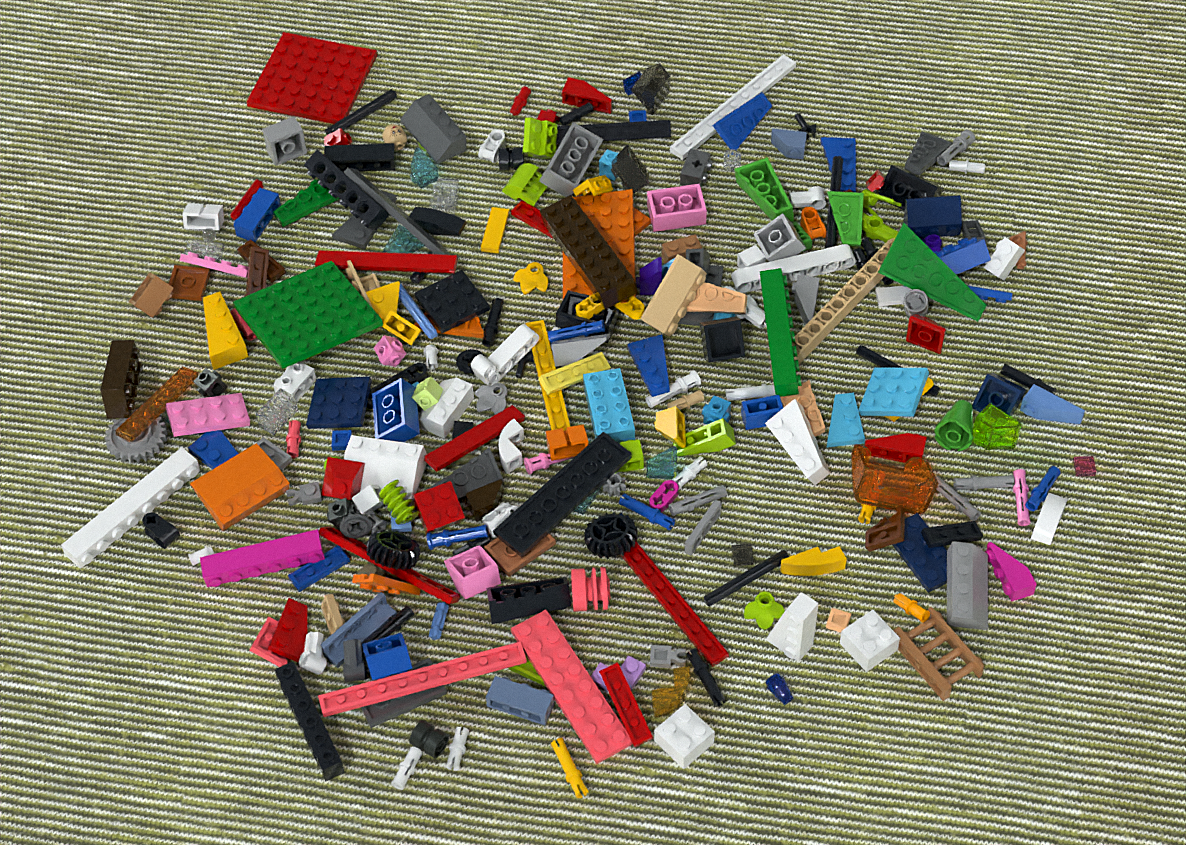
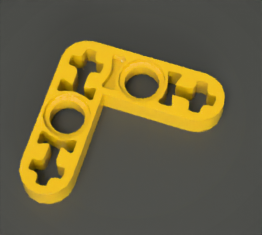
M592 294L576 305V316L590 319L604 308L601 303H594L598 299ZM633 295L625 299L628 300L627 303L619 302L614 305L627 316L636 320L640 319L645 311L644 304Z

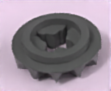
M349 512V515L347 517L343 516L340 522L341 533L353 539L366 536L372 528L371 519L366 514L361 515L359 512L353 515ZM357 522H359V526H352V523L356 524Z

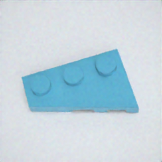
M854 393L836 394L827 448L865 443V436Z

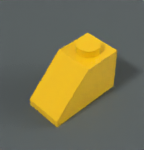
M392 310L383 321L382 326L386 331L411 346L422 331Z
M677 406L656 412L655 429L669 441L681 448H685V415Z

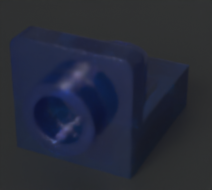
M640 71L622 80L624 91L628 96L641 88L647 93L650 92V80L647 76H643Z

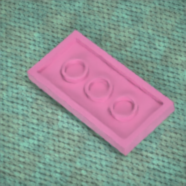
M242 393L166 403V410L174 437L250 426V419Z

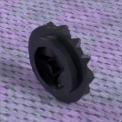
M475 349L461 352L456 359V366L459 372H464L465 375L472 373L474 376V372L471 366H468V363L473 361V358L477 355L482 354L484 356V354Z

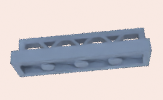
M380 592L321 643L324 657L334 666L339 668L345 663L343 641L355 639L361 640V643H363L389 621L388 618L391 615L395 616L397 614L387 604L385 594Z

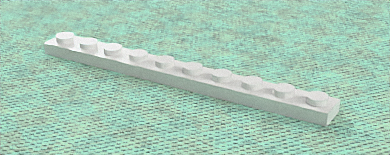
M783 54L671 145L670 152L684 160L690 149L696 150L717 132L712 126L714 123L761 92L764 94L796 68V62Z

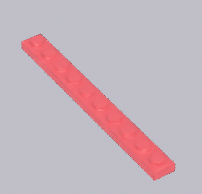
M520 641L318 695L323 717L527 662Z

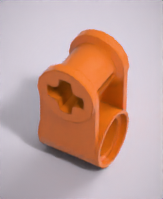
M805 207L801 212L800 225L811 239L826 238V228L817 210L813 207Z

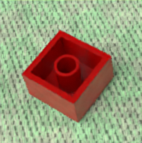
M451 481L413 495L412 500L417 512H419V518L426 535L428 532L439 531L463 522L465 519Z

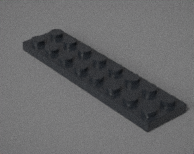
M602 432L493 530L494 535L520 557H523L632 458V453L605 432Z

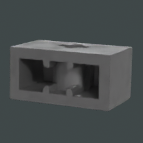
M695 149L689 150L680 173V186L700 184V187H702L703 183L706 184L707 171H711L713 163L710 160L709 152Z

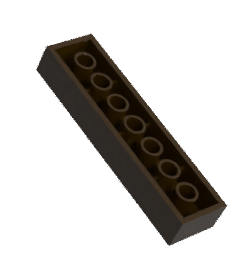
M572 195L540 210L544 226L604 309L638 293L632 275Z

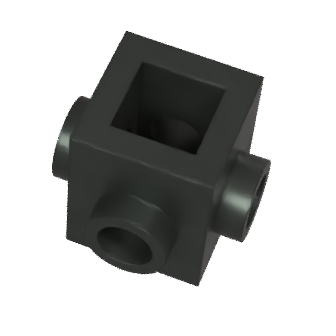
M207 368L193 381L198 386L196 390L204 397L206 395L209 397L220 396L228 388L221 380L223 377L215 370L211 372Z
M346 498L338 499L328 504L329 512H327V518L340 531V522L343 516L347 517L349 512L352 515L356 514L357 510L355 505L351 504Z

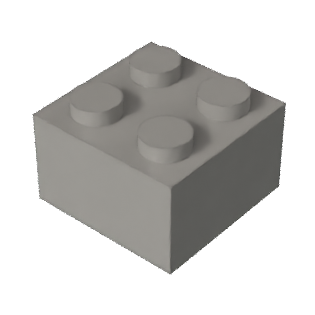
M294 116L262 129L267 153L275 166L307 154L303 129Z
M783 213L753 234L769 262L796 256L806 249L794 225Z

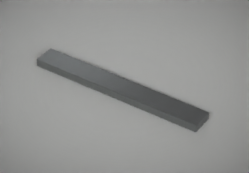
M347 167L344 172L345 175L430 251L438 255H452L358 170Z

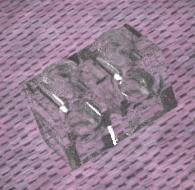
M280 388L256 413L259 427L274 436L298 411L295 396Z

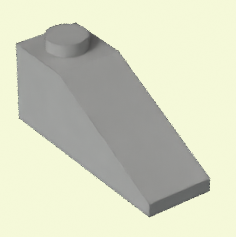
M798 275L797 282H793L792 293H795L794 301L806 325L815 314L820 278Z
M610 334L555 341L551 344L555 367H564L577 362L610 338Z

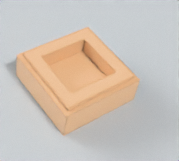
M832 608L826 628L841 632L848 627L852 613Z

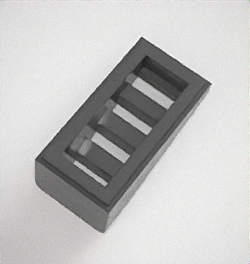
M978 220L962 221L961 230L963 238L971 239L977 237V239H984L986 243L987 239Z

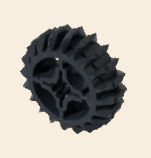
M606 512L604 516L598 515V519L593 518L592 522L588 523L587 528L584 529V541L587 549L594 556L598 555L600 559L604 556L607 560L610 557L616 559L618 555L624 556V552H630V549L635 547V542H637L638 538L635 522L628 515L624 516L622 512L618 515L615 512L612 514Z
M381 530L372 533L366 544L367 555L370 556L371 560H375V563L381 564L382 567L386 566L389 569L394 568L395 570L415 567L419 560L421 549L419 548L420 545L416 543L417 541L411 539L410 536H405L404 533L401 534L398 531L393 532L391 530Z

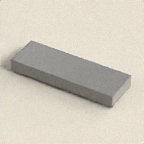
M714 500L685 541L686 554L691 556L721 515L722 504L720 501Z

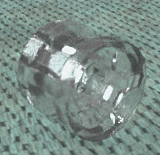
M731 149L724 153L723 166L727 171L734 172V169L741 167V153L739 151Z

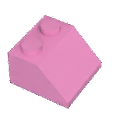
M480 545L444 560L456 589L465 600L486 591V588L501 584L498 565Z

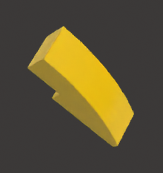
M817 546L782 559L780 571L782 574L796 576L830 574L844 570L847 558L840 546L822 553Z

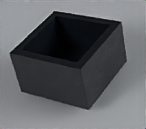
M730 317L699 323L704 359L708 363L745 357L741 320L739 318Z

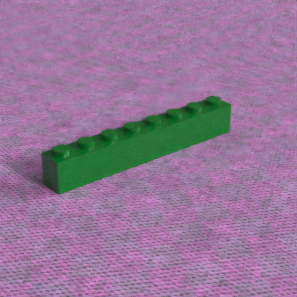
M781 268L759 271L775 394L780 397L799 394L798 386H802L800 375H796V372L800 370L798 360H794V357H798L796 345L792 346V343L796 341L794 331H790V328H794L792 317H788V314H792L790 303H786V300H790L789 291L784 289V286H788L787 277L782 275Z

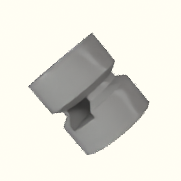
M919 289L910 290L904 297V311L909 318L914 314L926 316L928 313L927 295Z

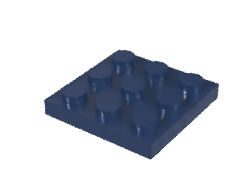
M370 376L316 379L306 422L307 428L363 427L372 383Z

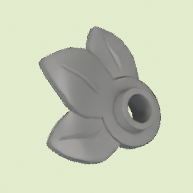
M504 384L485 385L474 393L479 398L476 404L477 412L492 409L496 415L506 409L507 402L505 398L508 390Z

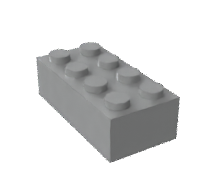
M573 122L539 182L565 197L574 193L573 189L578 186L603 139Z

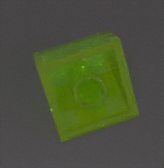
M989 403L975 418L973 441L976 445L986 450L1014 449L1017 445L1022 424Z

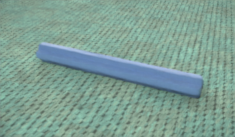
M400 283L398 297L429 339L437 337V330Z

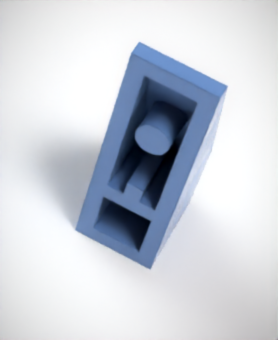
M1033 384L1022 399L1020 411L1038 420L1081 424L1085 410Z

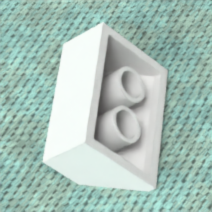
M457 377L442 381L439 384L443 388L439 402L425 411L421 409L418 413L419 427L444 439L454 427V421L459 420L474 399L473 384Z

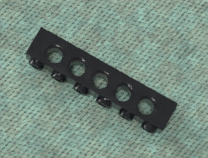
M318 149L304 164L308 169L307 173L313 179L317 177L319 179L317 183L324 189L328 187L330 189L328 193L335 199L339 197L341 199L339 203L346 209L350 207V213L357 219L361 217V223L368 229L372 227L377 231L390 216L385 209Z
M294 661L274 669L280 688L325 782L344 774L342 760Z

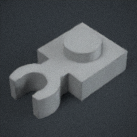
M318 482L299 485L300 490L298 491L294 489L286 491L287 497H294L288 499L289 506H294L299 501H302L303 505L322 502Z
M651 645L650 667L671 668V663H675L677 666H685V659H679L678 657L686 656V650L677 649L676 651H671L672 646Z

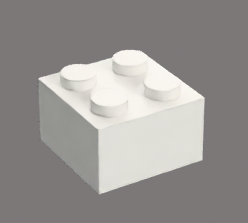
M871 610L843 629L840 637V644L866 672L895 653L900 642V637L874 610Z
M686 704L654 730V742L683 769L714 744L715 731Z

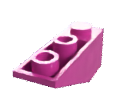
M988 542L985 551L988 554V562L992 564L994 575L997 579H1000L1002 589L1005 595L1009 596L1011 602L1034 595L1037 584L1029 569L994 543Z

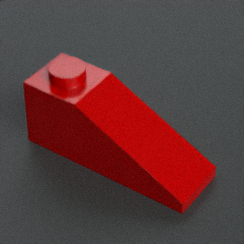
M567 78L562 90L563 104L581 107L590 102L593 110L612 113V99L584 80Z
M904 433L865 440L863 455L921 466L927 437L919 434Z

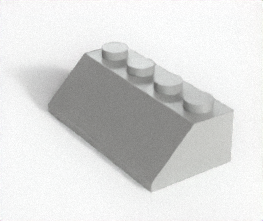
M952 541L947 550V624L952 627L988 630V554L972 543Z

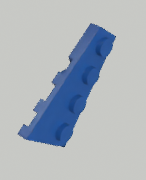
M761 92L712 126L732 153H734L772 107V104Z
M663 335L628 343V351L651 396L654 397L670 392Z
M221 430L205 432L188 447L192 455L212 470L238 454Z

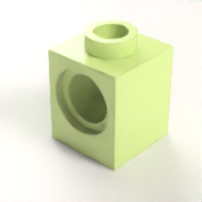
M430 376L417 384L412 398L425 411L439 402L443 388Z

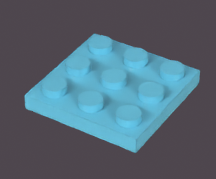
M874 368L858 410L860 415L914 417L929 375L928 369Z

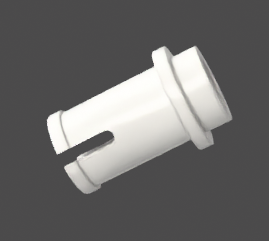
M427 345L423 350L424 355H426L427 369L434 370L438 368V349L435 345Z
M206 545L204 549L188 554L192 566L201 563L200 557L212 555L214 551L211 546L207 547Z

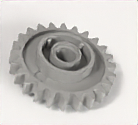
M142 408L139 412H136L134 409L130 418L112 419L114 424H108L109 430L105 431L106 446L110 454L114 455L116 459L121 458L122 462L128 459L130 464L133 460H136L137 463L140 462V459L147 461L148 456L154 458L153 453H160L159 447H165L163 442L167 441L166 435H168L162 417H158L157 413L151 414L150 410L144 413Z

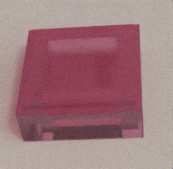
M1093 456L1073 457L1076 477L1096 475Z

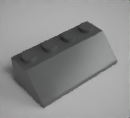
M430 94L414 100L400 119V122L436 164L467 151L466 135Z

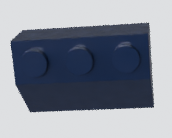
M961 196L906 199L903 222L919 238H926L932 234L939 237L958 236L962 226Z

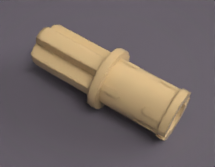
M698 390L689 395H682L681 398L668 403L667 408L677 406L679 410L690 409V406L705 400L703 392Z

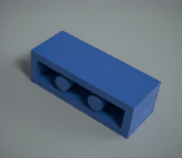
M259 188L253 194L249 204L244 207L242 214L234 222L236 236L256 242L273 218L274 211L281 206L279 194Z

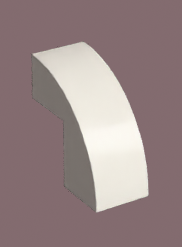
M515 419L511 420L504 427L499 437L500 462L507 474L523 464L522 453L515 445L524 440L523 427Z
M1048 493L1031 539L1051 545L1068 499Z

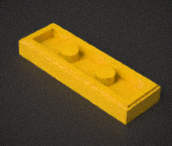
M491 208L481 244L482 252L499 254L509 217V209Z

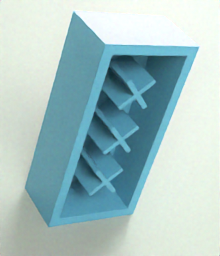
M621 369L583 374V387L595 439L602 432H605L618 443L635 440V427Z

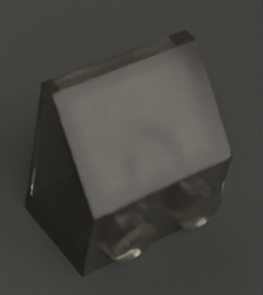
M626 145L611 162V171L616 178L619 177L622 180L621 184L625 190L632 189L633 194H635L650 183L649 173L629 145Z

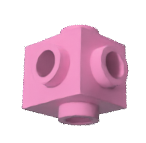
M384 335L374 347L379 361L383 365L396 367L406 355L403 345L398 338Z

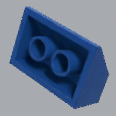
M402 378L372 394L375 439L405 442L420 434L417 402L412 398L416 387Z

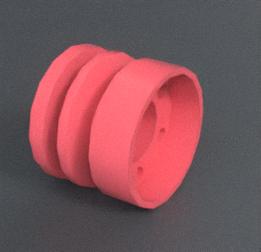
M600 567V577H596L595 568H592L591 577L586 576L584 568L571 569L573 612L587 611L588 602L593 603L594 610L596 611L598 610V601H602L603 610H608L610 581L606 567Z

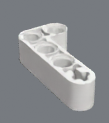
M520 325L488 358L479 354L473 359L471 368L475 376L487 386L498 383L535 346L539 340V335L527 325Z

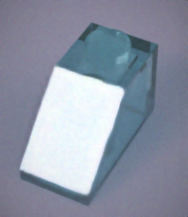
M419 147L415 148L410 165V178L414 184H417L422 189L439 180L438 168Z

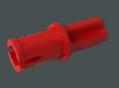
M523 86L518 96L514 98V103L510 109V113L513 116L519 115L522 108L526 106L527 99L531 94L530 88Z

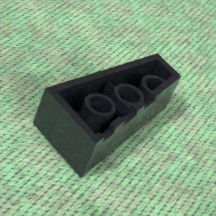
M567 577L486 588L492 625L536 615L544 610H564L571 606Z

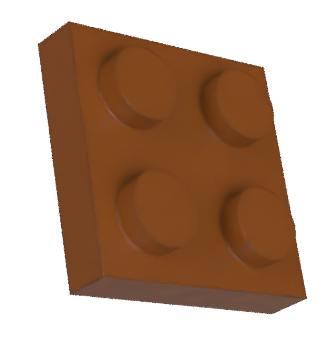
M174 265L168 283L174 288L171 298L202 301L211 274L210 268Z

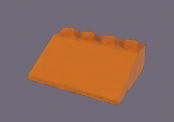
M256 443L194 480L190 485L220 529L224 531L289 490L290 483L279 467Z

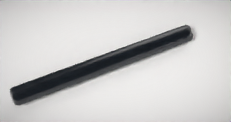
M841 156L833 157L830 191H841L843 158ZM830 202L828 206L825 249L836 246L837 226Z

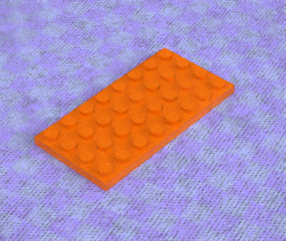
M633 190L607 192L597 196L592 194L573 197L632 275L636 285ZM563 252V299L568 290L591 296L593 292ZM623 300V301H621V303H627V302H628V300Z

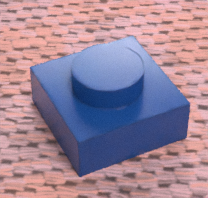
M646 110L629 111V122L647 121Z
M352 430L332 431V451L346 450Z

